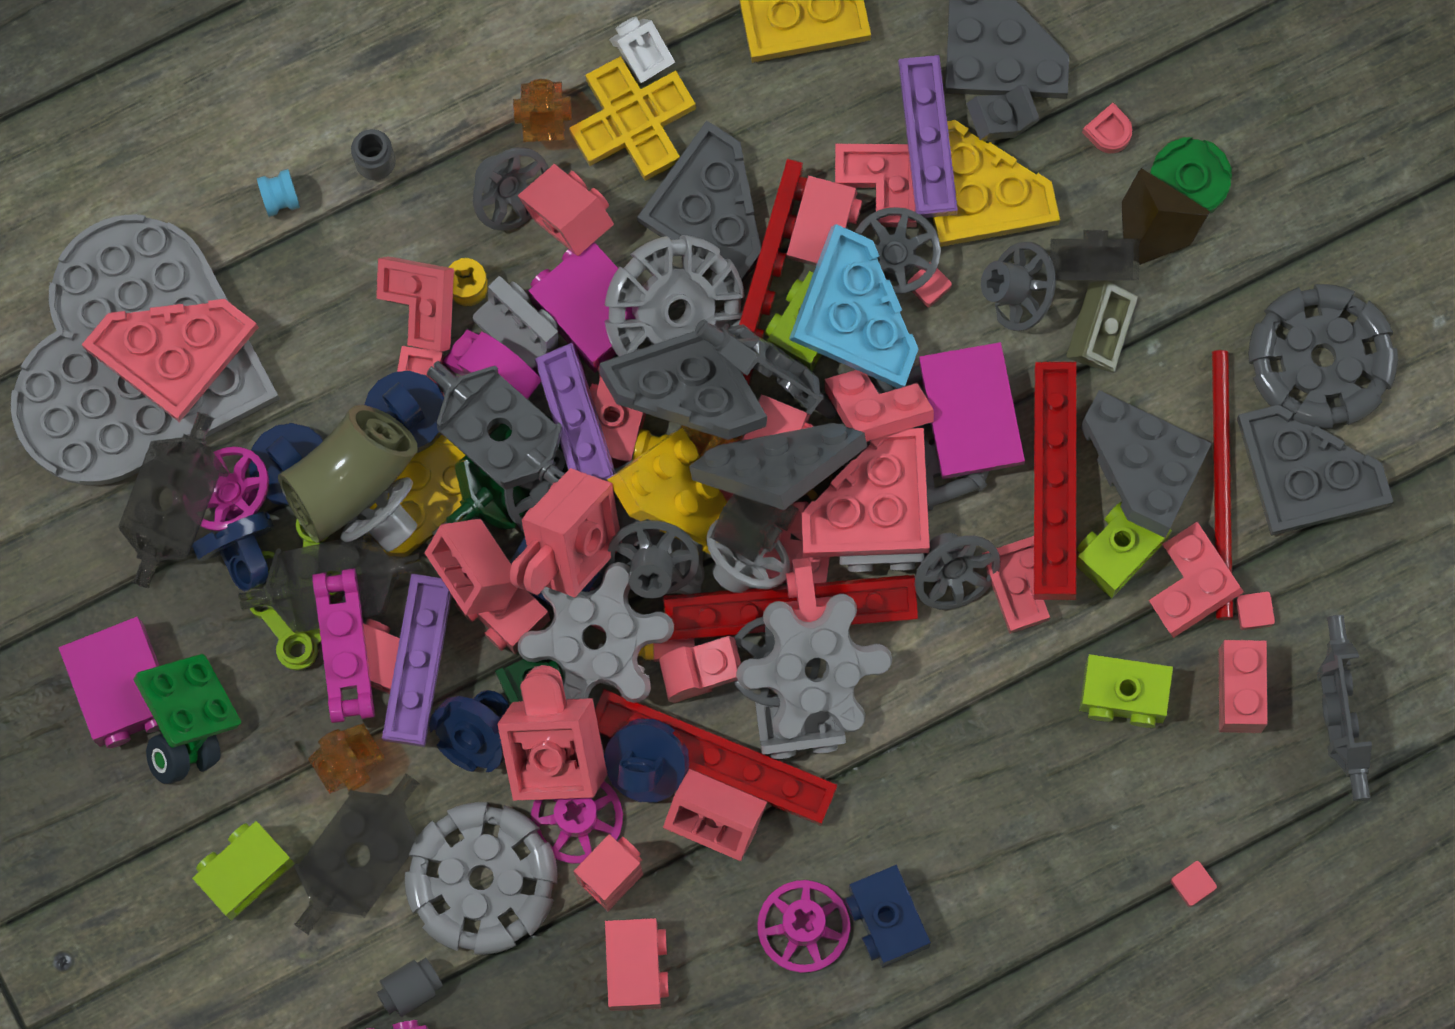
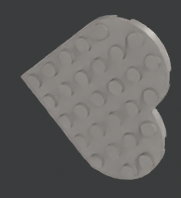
M132 214L111 217L93 224L78 234L61 253L52 283L50 282L49 285L50 313L57 331L42 340L21 365L22 370L11 394V414L20 442L33 460L43 469L68 482L81 485H104L131 477L280 400L248 340L179 423L83 348L82 343L108 313L120 311L132 313L148 311L153 307L177 304L189 306L205 304L210 300H227L204 254L190 236L169 222L165 223L156 219L146 218L145 215Z

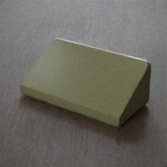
M1107 280L1090 283L1070 342L1067 358L1108 372H1115L1138 296Z

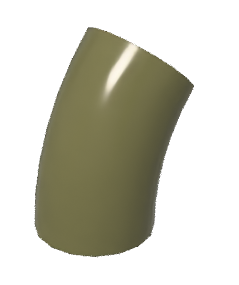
M356 405L347 412L338 426L319 446L299 462L278 475L279 483L297 520L310 538L318 543L356 518L391 486L418 452L417 442L412 433L391 415L377 408Z

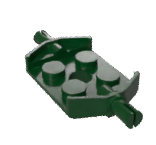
M501 423L489 436L495 441H504L511 436L512 430L506 424ZM559 442L558 449L563 452ZM465 455L455 464L462 496L461 506L446 518V522L468 521L478 517L503 530L514 528L516 524L509 516L505 503V490ZM564 465L562 472H567L568 469ZM519 486L513 488L515 505L520 500L530 496L529 490ZM524 511V512H522V513H519L520 517H521L526 511Z

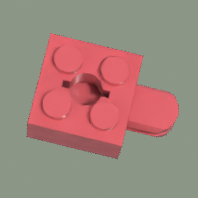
M570 468L558 482H555L550 487L549 491L534 507L526 512L522 519L527 547L512 562L510 569L512 585L522 590L526 589L535 595H538L545 587L574 598L611 559V551L608 552L609 543L620 530L612 483Z
M541 665L534 667L528 672L520 686L523 701L512 702L497 724L513 801L593 798L607 776L593 698L566 699L560 672L551 666Z

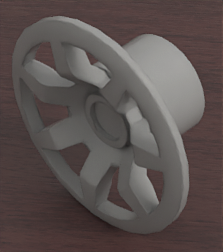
M409 477L394 481L369 507L345 525L340 536L344 542H350L369 532L386 552L400 546L412 535L418 525L400 505L412 488L413 481ZM376 503L377 507L374 510L370 509Z
M739 516L722 517L710 526L706 541L708 550L715 561L712 569L713 575L722 587L729 591L740 593L746 591L749 587L770 589L784 582L786 573L790 572L789 556L780 540L766 527L753 520ZM728 524L742 525L739 540L735 530L729 527ZM753 529L761 533L767 540H763L757 545L753 544ZM717 530L724 537L726 543H716ZM775 547L781 562L774 557L764 558L763 555ZM766 569L780 572V574L775 578L769 579Z

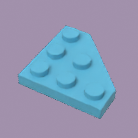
M835 224L828 233L789 340L898 389L905 387L919 348L913 334L908 333L900 314L902 308L890 280H886L877 257H879L875 244L873 240Z

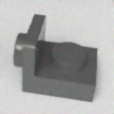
M1018 85L1005 95L976 96L966 103L979 140L1015 138L1039 121V116L1027 85Z

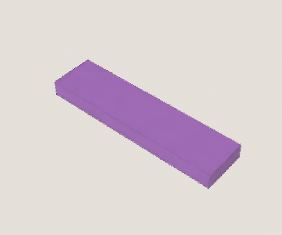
M935 55L899 59L898 66L915 212L925 218L957 215L958 209L940 57Z
M569 343L535 358V362L554 424L558 422L562 424L560 444L568 470L572 468L608 481L607 479L616 472L578 351L573 343Z
M411 574L383 729V741L425 747L452 594L441 578Z

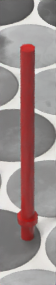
M1215 350L1212 351L1215 549L1232 573L1228 351ZM1233 600L1216 610L1217 620L1233 619Z

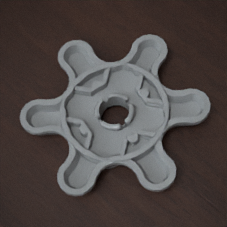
M616 562L609 565L604 571L601 584L595 590L590 592L581 591L575 598L545 587L541 593L554 609L553 622L545 630L526 632L519 639L518 651L523 659L529 662L550 659L561 666L566 699H586L589 697L591 689L596 684L602 682L615 685L622 697L633 703L641 702L650 693V680L638 667V653L647 644L663 643L671 638L674 632V624L672 619L663 612L642 615L631 609L628 603V594L631 589L629 585L631 567L625 563ZM591 625H599L606 632V642L600 649H590L584 642L583 633Z
M837 594L831 597L826 604L823 615L812 622H804L798 619L792 607L785 602L775 601L769 604L763 613V621L765 626L774 635V648L768 656L760 659L745 660L737 669V681L743 688L747 690L769 688L778 694L780 706L773 717L772 729L781 739L790 740L799 736L806 719L811 714L817 712H825L831 715L836 725L842 731L854 732L859 730L865 722V711L855 699V685L864 676L884 674L892 665V655L886 646L882 644L860 646L851 640L849 628L851 622L856 617L857 605L854 599L846 594ZM813 658L825 660L826 670L822 678L811 679L806 676L805 666L809 660Z

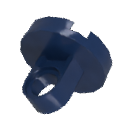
M412 371L393 372L378 380L368 392L364 405L377 408L402 423L416 440L417 453L432 446L442 435L437 430V420L444 396L438 385L427 376Z
M294 423L276 425L261 434L252 446L251 451L260 457L267 468L269 486L266 499L273 504L289 505L281 489L278 475L306 457L323 442L321 436L309 427ZM253 461L249 464L250 478L259 477L258 468Z
M259 512L228 524V528L215 535L211 532L192 544L199 561L221 555L235 585L242 591H249L266 584L268 581V567L256 539L270 532L275 526L268 512Z
M490 690L481 691L474 699L461 696L447 698L439 705L430 718V733L435 730L440 739L436 745L437 748L453 764L466 771L474 772L477 767L487 768L486 772H492L504 760L497 724L509 708V704L501 694ZM485 705L493 707L496 710L498 716Z
M635 719L630 721L628 725L617 730L608 741L604 753L607 775L612 785L628 798L638 802H658L666 799L679 788L687 774L689 754L685 743L681 744L680 740L673 734L675 730L668 724L655 719Z

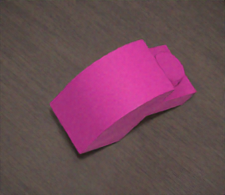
M466 330L461 338L454 343L451 351L442 361L451 371L461 376L495 365L498 368L499 375L526 399L531 396L541 382V378L519 356L482 331L478 335Z

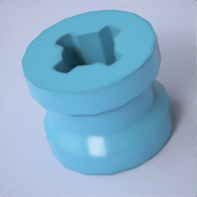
M288 169L280 171L279 175L273 178L266 176L257 178L268 217L277 215L278 211L283 208L291 210L300 208Z

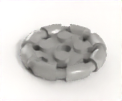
M681 235L680 239L674 240L664 236L640 246L631 253L633 258L624 268L619 266L609 284L604 304L609 307V319L604 321L609 341L616 354L622 356L640 350L638 346L645 338L652 343L650 345L652 346L693 332L701 320H707L708 323L718 329L724 327L726 323L730 326L739 325L743 313L741 311V298H744L745 294L736 267L730 259H724L720 255V249L717 246L694 236ZM673 256L682 257V268L672 265ZM710 268L713 272L711 278L707 281L702 275ZM646 269L653 276L642 286L636 279ZM683 299L685 303L684 314L677 320H671L668 315L670 305L675 300ZM715 300H725L723 311L715 313ZM625 307H632V313L636 319L625 320Z
M474 802L456 806L447 810L448 815L438 822L434 823L431 821L418 835L408 855L412 857L410 870L405 872V891L408 904L412 913H418L425 925L422 928L429 936L455 951H458L459 947L474 950V954L477 955L493 954L508 950L516 946L514 942L527 933L531 936L541 926L551 910L554 902L553 899H550L553 884H558V870L553 849L550 843H545L537 831L540 828L526 815L505 805L503 809L489 807L488 802ZM485 823L500 826L498 838L489 834L483 835ZM459 829L465 839L459 841L451 848L444 837ZM524 842L531 853L520 861L513 848ZM429 861L441 863L438 868L439 878L426 875ZM485 867L493 872V882L485 890H477L470 885V875L476 868ZM524 879L537 881L534 895L521 894ZM443 896L450 909L438 914L432 903ZM513 910L518 919L504 928L498 918ZM466 918L481 921L478 933L463 931Z

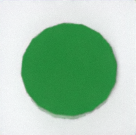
M1182 137L1168 143L1156 155L1150 174L1203 206L1211 214L1225 202L1231 187L1232 168L1225 153L1214 143L1207 140L1193 139V137Z

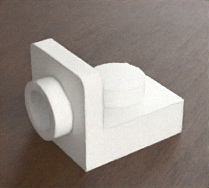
M637 17L630 18L617 26L615 29L618 34L609 39L613 47H618L638 83L646 81L675 63L652 20L642 19L639 21Z

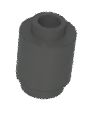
M369 129L362 131L354 138L351 145V154L357 171L369 180H381L387 177L393 171L396 162L393 147L388 136L379 130Z
M425 957L419 962L412 960L381 979L379 982L383 989L377 992V996L389 1015L397 1011L399 1016L403 1017L436 996L435 991L442 988L443 985L432 965Z

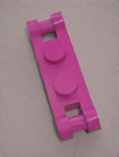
M355 568L342 570L341 575L328 577L326 573L313 574V588L316 597L331 722H345V717L360 715L361 719L372 718L375 716L356 570ZM345 592V603L331 604L330 593ZM357 688V699L343 700L342 690Z

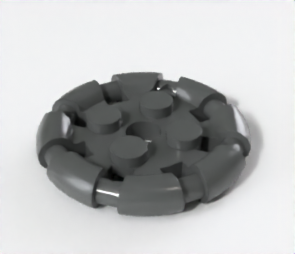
M1314 284V289L1301 291L1298 287L1278 297L1264 310L1266 316L1261 323L1255 324L1249 342V364L1254 366L1256 376L1253 378V381L1261 396L1269 406L1280 405L1293 412V420L1313 427L1316 425L1321 429L1333 428V424L1342 422L1350 425L1367 417L1382 403L1381 396L1386 389L1390 390L1392 388L1397 372L1398 351L1397 348L1392 346L1390 336L1393 335V331L1383 313L1370 300L1368 303H1365L1355 297V291L1331 284ZM1317 305L1319 316L1306 319L1304 307ZM1344 309L1358 317L1353 326L1347 319L1339 318ZM1279 325L1290 330L1285 340L1275 333ZM1374 341L1377 352L1365 355L1363 343ZM1316 348L1328 349L1334 357L1333 364L1328 367L1316 365L1311 357L1312 351ZM1280 360L1283 372H1272L1270 362ZM1360 375L1371 381L1367 389H1362L1354 384ZM1294 386L1308 394L1303 403L1289 396ZM1339 396L1341 406L1330 408L1326 399Z

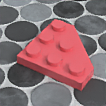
M226 299L210 300L205 304L189 306L177 304L153 307L148 311L108 313L82 343V346L87 352L180 423L259 327L256 322Z
M911 428L871 440L870 445L834 478L830 486L815 502L812 501L802 512L803 558L929 553L924 428Z

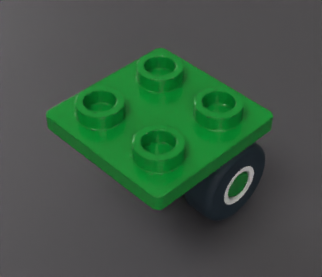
M199 654L138 672L133 680L162 734L153 736L148 741L146 748L147 763L153 776L163 784H171L181 781L187 776L190 764L196 763L201 772L214 766L221 756L216 734L236 729L241 724V720L207 657L204 654Z

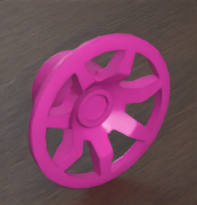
M226 447L207 455L193 469L185 486L184 501L189 516L194 522L205 529L222 531L228 528V524L256 514L265 501L269 486L268 471L264 462L251 450L241 447ZM230 455L243 456L235 464L233 473H230L222 457ZM253 461L258 468L259 477L245 478L249 464ZM212 462L215 463V470L219 477L216 481L206 477H199L205 467ZM195 485L211 492L210 496L202 497L193 505L192 495ZM216 507L214 522L205 520L198 514L208 508Z
M603 781L600 788L606 792L607 796L595 801L592 798L553 799L556 804L554 814L539 818V811L543 800H534L531 820L539 828L540 825H557L561 830L552 847L556 859L571 864L582 863L592 852L588 833L593 829L611 834L617 841L623 824V811L616 792L605 781ZM610 802H612L615 810L614 827L599 820L597 814L598 811ZM539 829V830L537 831L538 834L540 835V837L542 838V840H543L545 843H547V841L544 839V837H543V835H542V833H541V830ZM570 837H578L585 855L571 856L560 852V850Z
M800 880L782 885L768 896L759 912L758 936L765 953L780 967L799 973L814 972L829 966L841 955L849 939L850 918L842 899L829 887L818 882ZM803 889L801 900L794 901L790 905L779 899L781 895L788 891ZM810 889L823 893L831 899L832 903L821 908L816 902L810 900ZM774 904L783 914V923L765 929L766 915ZM835 909H838L841 915L842 934L825 926V918ZM785 935L788 938L789 942L782 957L771 948L767 936ZM821 937L839 941L835 950L828 957L821 960L816 942ZM799 946H806L814 963L800 965L789 962V959Z

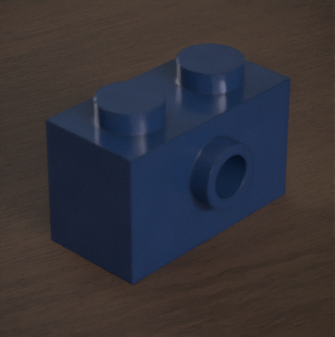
M897 864L849 884L851 896L846 897L845 902L854 922L861 919L868 935L861 938L871 961L879 959L882 968L930 947L931 942Z

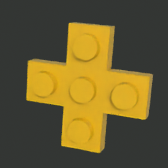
M620 56L585 75L588 85L603 110L571 126L569 130L588 165L592 166L626 148L644 181L674 166L680 156L663 127L696 110V104L677 71L640 89Z

